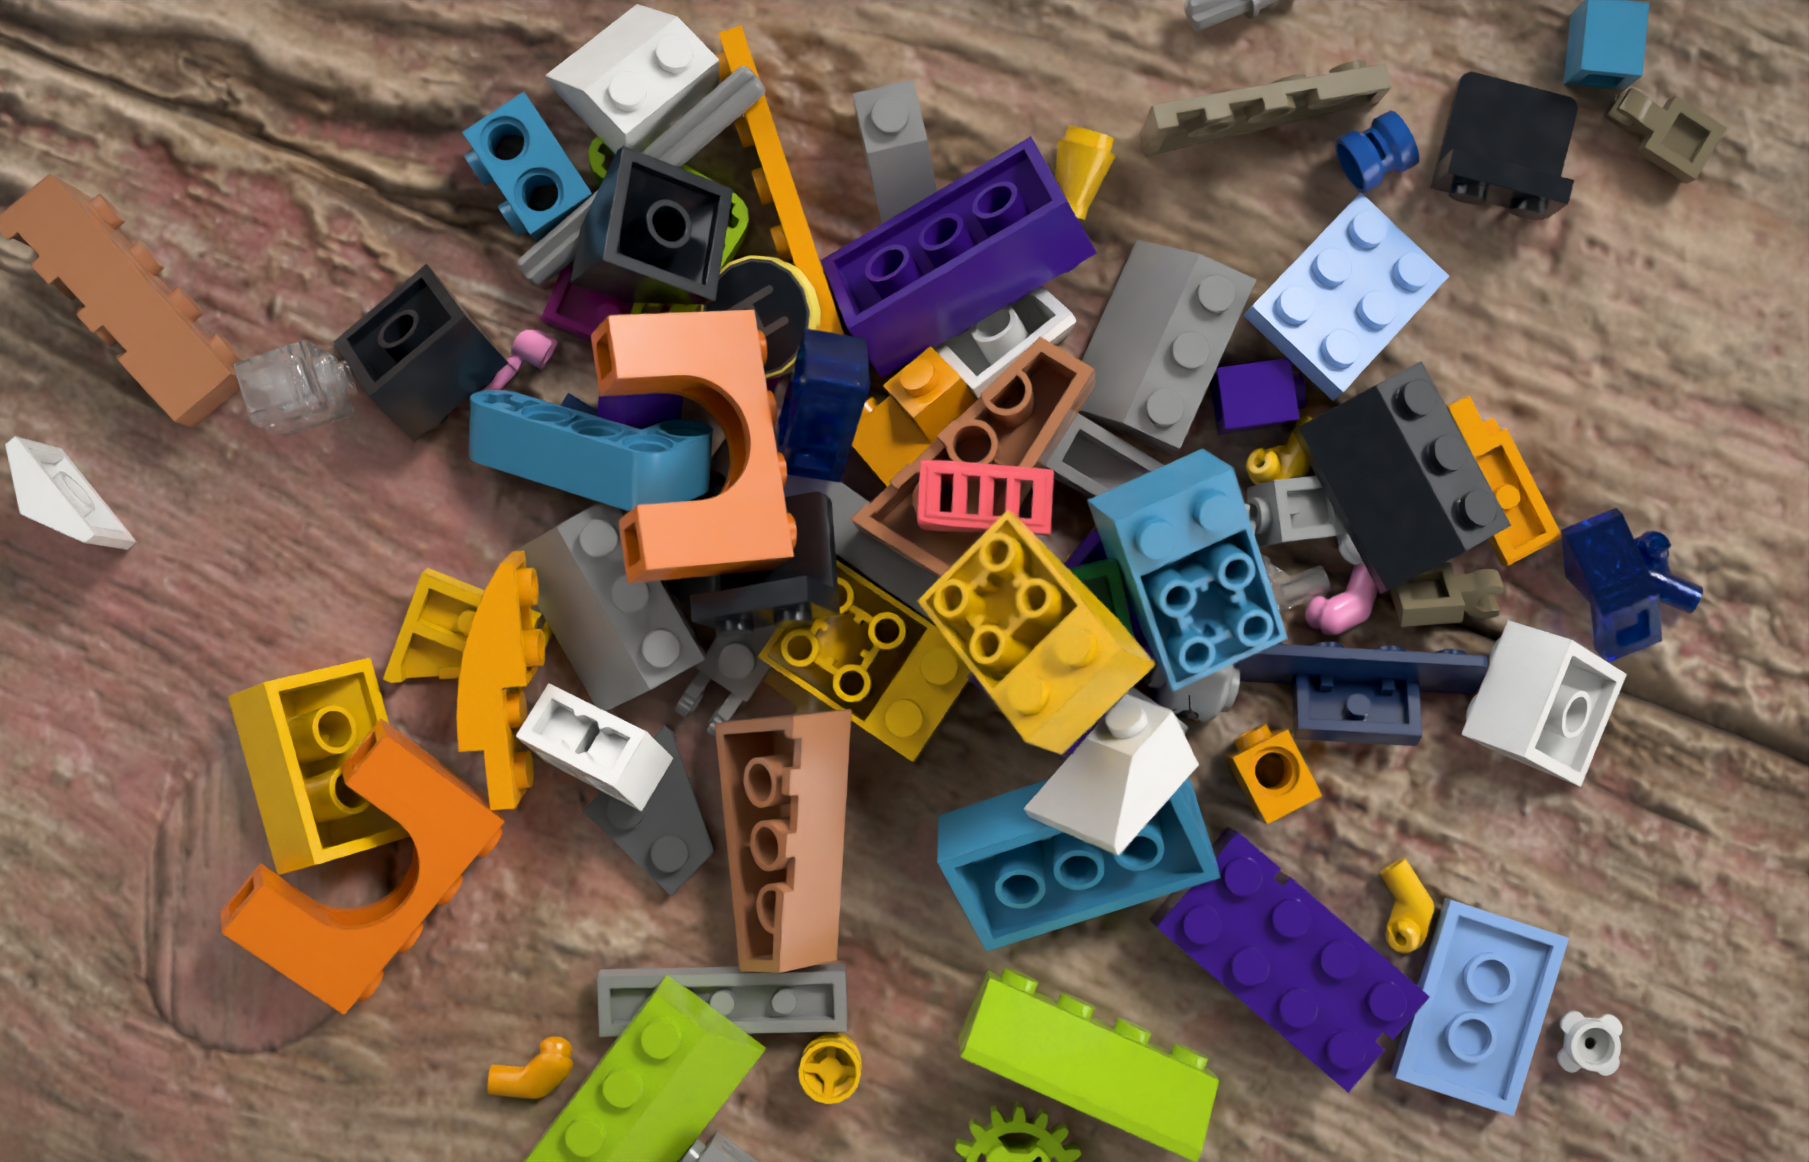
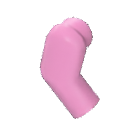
M1365 564L1354 565L1345 592L1331 599L1316 596L1310 600L1306 608L1305 618L1311 628L1321 629L1325 635H1338L1366 621L1371 614L1378 588Z

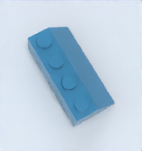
M1189 777L1119 856L1027 816L1024 807L1049 779L938 815L937 863L986 952L1220 878L1216 858Z

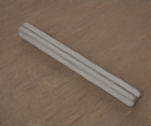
M746 66L739 67L641 153L680 168L765 94L766 89L763 83L750 68ZM598 190L519 258L517 264L521 272L532 284L538 286L545 285L575 259L580 228Z

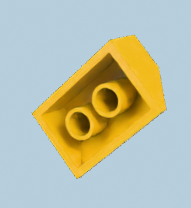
M371 657L262 682L228 696L277 875L411 837L396 820L345 785L341 765L376 723L383 719L389 724Z

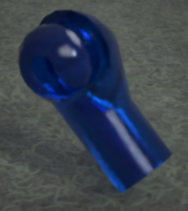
M1655 530L1646 531L1640 537L1633 539L1628 549L1627 557L1638 590L1650 598L1691 614L1697 608L1702 598L1703 587L1671 573L1668 562L1670 554L1668 549L1671 547L1669 539L1663 533Z

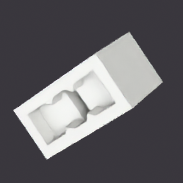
M549 683L516 735L522 743L546 763L641 812L673 760V757L648 732Z

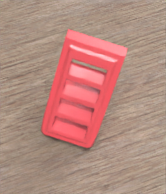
M921 460L918 525L922 531L985 533L1000 518V516H993L994 483H1007L1005 512L1007 510L1011 511L1034 535L1051 536L1054 470L958 461ZM941 481H953L952 513L940 512ZM968 482H980L978 515L966 514ZM1021 484H1033L1031 519L1019 518Z

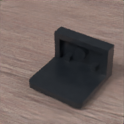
M1476 72L1463 74L1456 85L1430 188L1447 192L1450 198L1462 203L1473 205L1489 203L1509 208L1508 212L1520 218L1530 220L1548 219L1569 204L1574 184L1573 179L1561 177L1578 112L1577 102L1572 97Z
M819 491L784 497L787 513L793 516L797 529V541L793 549L794 557L770 571L721 575V591L690 596L691 621L716 629V636L739 638L753 635L755 628L773 625L774 627L784 629L801 628L811 625L812 619L840 615L831 499Z

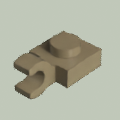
M1630 88L1625 96L1618 95L1605 115L1615 125L1644 135L1645 137L1636 152L1686 184L1697 179L1727 127L1677 95L1667 100L1662 108L1648 96L1634 88Z
M1444 562L1390 590L1400 626L1407 627L1460 623L1463 621L1464 610L1476 619L1497 617L1500 610L1494 594L1503 593L1504 586L1497 570L1481 569L1468 574L1455 575L1451 562Z

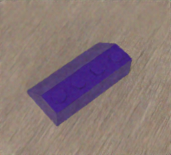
M1030 136L820 261L848 330L883 378L896 369L907 366L930 346L934 348L953 336L966 332L972 325L1005 306L1018 302L1026 294L1061 274L1070 272L1081 262L1097 254Z

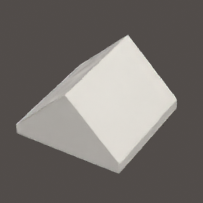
M1040 286L1026 294L1018 302L1005 306L972 325L966 332L953 336L933 349L962 377L976 400L981 397L980 394L1039 337L1056 346L1071 334L1077 320L1070 310L1047 289Z

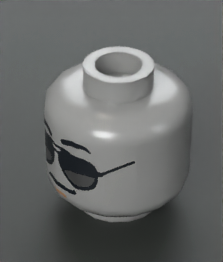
M1155 657L1152 659L1155 665L1143 676L1144 685L1151 687L1152 701L1163 708L1172 710L1177 717L1197 722H1208L1215 719L1220 712H1228L1236 699L1240 684L1239 667L1232 664L1176 691H1172L1169 689Z

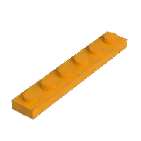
M742 25L719 32L724 52L715 56L719 59L721 83L741 66L750 68L759 78ZM764 94L734 122L743 149L755 145L762 166L751 170L761 204L764 206L774 202L781 225L770 228L779 258L783 262L793 260L794 266L803 272L815 288L821 309L820 328L816 327L819 341L812 342L815 345L811 355L819 379L831 375L835 389L838 390L859 383L858 375Z

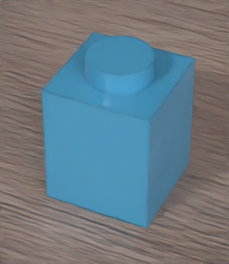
M1584 0L1570 14L1564 85L1624 91L1642 77L1650 3L1629 0Z

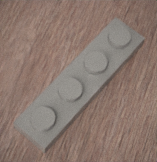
M821 964L781 973L740 971L739 966L600 969L597 975L599 1037L619 1036L667 973L669 977L683 987H687L708 1003L710 1007L725 1016L747 1034L847 1031L846 964Z

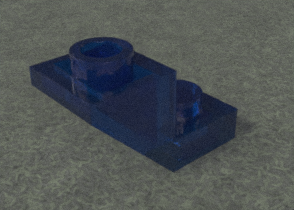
M1617 508L1561 529L1565 577L1590 603L1594 650L1603 660L1611 662L1661 642L1659 593L1624 515Z

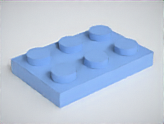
M1360 193L1243 316L1334 401L1446 281L1449 275L1369 199Z
M1445 898L1418 983V987L1430 998L1405 1026L1390 1074L1396 1079L1514 1117L1569 938Z

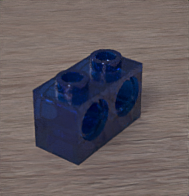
M804 328L777 422L778 451L785 458L787 475L840 483L870 389L866 338Z

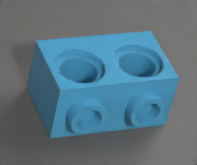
M522 92L462 132L473 150L464 155L465 159L484 186L493 181L496 182L507 199L498 205V208L518 237L528 231L538 243L593 195L525 92ZM510 135H518L524 138L523 150L516 158L500 160L496 157V149L502 139ZM543 185L557 187L558 198L550 209L545 211L530 209L529 200L535 189Z

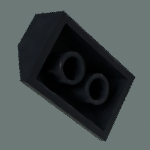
M1422 361L1292 430L1380 594L1468 551L1511 526Z

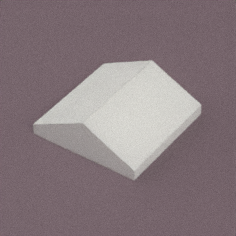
M16 436L5 444L21 515L83 543L120 549H129L136 543V540L62 448Z

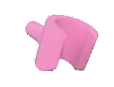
M525 330L521 332L513 343L512 354L506 359L508 364L481 391L501 390L521 370L525 362L532 364L540 370L544 369L557 349V340L540 330Z

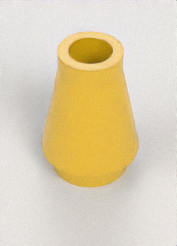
M1068 125L1064 139L1057 140L1055 179L1076 217L1080 220H1085L1088 208L1116 157V154L1111 153L1115 138L1089 129Z

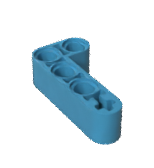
M484 390L470 396L469 458L476 463L627 511H631L637 505L686 502L709 491L713 428L706 423L688 419H673L641 430L507 390Z

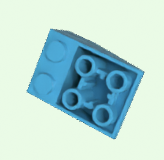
M1201 449L1087 500L1107 558L1118 559L1125 596L1170 690L1176 691L1288 639L1241 491L1231 466L1206 450Z

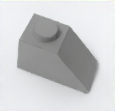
M914 80L853 93L855 115L881 224L937 192L927 135Z

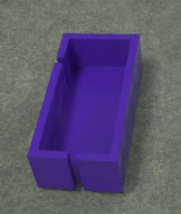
M1227 827L1212 845L1220 878L1171 893L1149 920L1349 1093L1385 1051L1376 1042L1382 1033H1385L1394 1040L1430 996L1293 878L1280 872L1281 868L1243 835Z

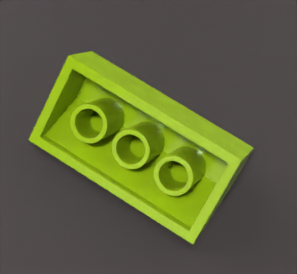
M1005 967L1001 976L987 970L958 1035L961 1058L1191 1161L1198 1162L1203 1150L1219 1084V1079L1213 1071L1205 1067L1209 1060L1208 1057L1179 1043H1174L1171 1051L1149 1042L1152 1032L1126 1019L1118 1017L1113 1026L1092 1017L1095 1007L1070 994L1061 992L1057 1001L1036 992L1035 990L1039 982L1014 969Z
M667 973L522 1162H679L764 1053L766 1047L710 1007L708 1003L687 987L677 983Z

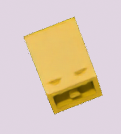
M1009 510L917 601L1024 740L1061 755L1155 665L1121 622Z
M836 559L840 615L812 619V624L806 627L777 628L758 655V658L835 710L852 709L851 721L910 761L915 762L970 680L966 676L971 670L938 627Z

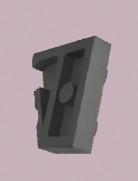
M665 725L653 738L673 757V760L642 812L602 791L583 812L672 896L709 858L716 848L707 823L701 814L691 778L688 777L676 743L678 741L675 733L668 725Z

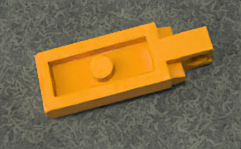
M1470 396L1459 398L1447 404L1446 407L1511 526L1488 538L1501 565L1509 566L1562 538V534L1508 429L1501 430L1494 417L1483 422Z

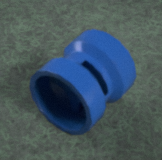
M1392 110L1374 118L1369 129L1361 133L1352 130L1335 140L1336 155L1346 177L1353 187L1363 194L1379 186L1384 175L1392 171L1403 173L1419 163V152L1411 131L1404 120Z

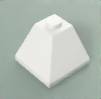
M1125 695L1024 807V810L1029 818L1119 856L1199 764L1172 710Z

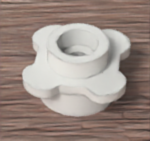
M1569 1011L1564 1014L1560 1020V1027L1564 1031V1044L1557 1054L1559 1065L1571 1073L1584 1068L1589 1071L1598 1072L1603 1076L1613 1074L1620 1064L1621 1042L1619 1036L1622 1033L1621 1022L1611 1014H1603L1599 1018L1584 1017L1578 1011ZM1589 1037L1595 1040V1045L1591 1049H1587L1584 1044L1585 1040Z

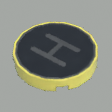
M749 255L729 262L720 270L715 302L710 305H701L700 312L754 310L757 330H761L764 333L767 342V360L764 365L765 379L770 380L791 373L809 357L815 345L812 341L816 334V327L820 328L821 309L815 288L799 268L774 257Z

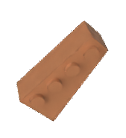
M49 173L0 214L1 234L7 240L13 238L32 247L40 256L30 264L48 285L53 284L70 300L77 297L83 303L77 308L78 313L76 315L108 346L113 347L118 342L124 349L117 355V360L174 422L194 428L249 382L236 367L243 361L242 357L220 333L217 332L211 337L197 319L204 313L187 292L179 286L171 290L158 273L165 267L151 249L141 240L132 244L119 227L126 221L110 201L100 193L92 198Z
M1039 337L980 394L981 397L957 420H952L937 435L938 439L912 464L908 463L890 480L891 484L869 505L866 503L850 520L859 531L935 578L940 579L984 533L921 530L918 525L921 460L958 461L1044 469L1096 386L1095 369L1044 338ZM941 481L940 512L952 513L953 481ZM968 482L966 514L978 515L980 482ZM994 483L993 516L1001 517L1005 513L1007 483ZM1033 484L1020 485V505Z
M852 709L715 723L740 971L781 973L837 961Z

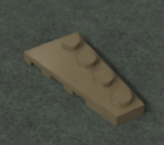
M1356 60L1333 67L1329 70L1328 74L1306 77L1305 74L1291 75L1276 80L1271 84L1232 89L1216 94L1154 104L1151 106L1140 132L1145 157L1380 102L1391 88L1387 66L1384 63L1366 67L1364 60Z

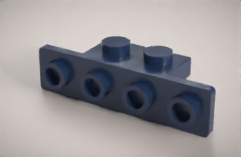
M1279 642L1234 663L1236 667H1239L1240 681L1292 684L1294 739L1402 746H1417L1422 738L1420 692L1474 694L1488 670L1486 656L1468 655L1465 651L1459 649H1443L1430 653L1406 651L1404 648L1394 645L1380 646L1375 649L1345 648L1336 642H1320L1312 646L1289 645Z

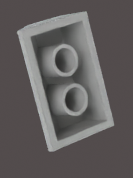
M1136 240L1082 358V362L1095 369L1096 386L1082 406L1079 414L1172 456L1180 449L1257 279L1199 253Z
M599 502L515 551L525 550L527 568L534 567L537 573L539 587L537 605L595 706L608 711L652 690L705 660L706 650L666 580L627 583L618 522L627 512L624 509Z

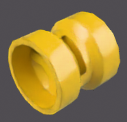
M838 1032L821 1033L810 1040L804 1048L798 1069L800 1084L808 1096L817 1102L834 1104L840 1103L852 1095L858 1087L862 1068L861 1052L856 1043L845 1034Z

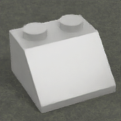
M636 4L546 74L545 80L614 154L622 146L642 152L718 86L719 59L677 16Z
M1508 620L1501 638L1495 642L1491 650L1490 665L1480 690L1468 706L1467 722L1461 735L1492 751L1581 787L1627 674L1571 639Z

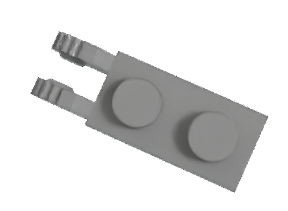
M773 625L755 628V633L746 637L722 638L717 636L705 653V660L701 661L696 667L699 670L698 674L692 680L674 710L686 718L689 713L696 710L704 697L703 693L711 681H716L731 691L723 705L717 708L709 720V727L706 732L716 738L715 723L731 721L744 701L748 702L771 669L772 666L758 658V655L777 627Z

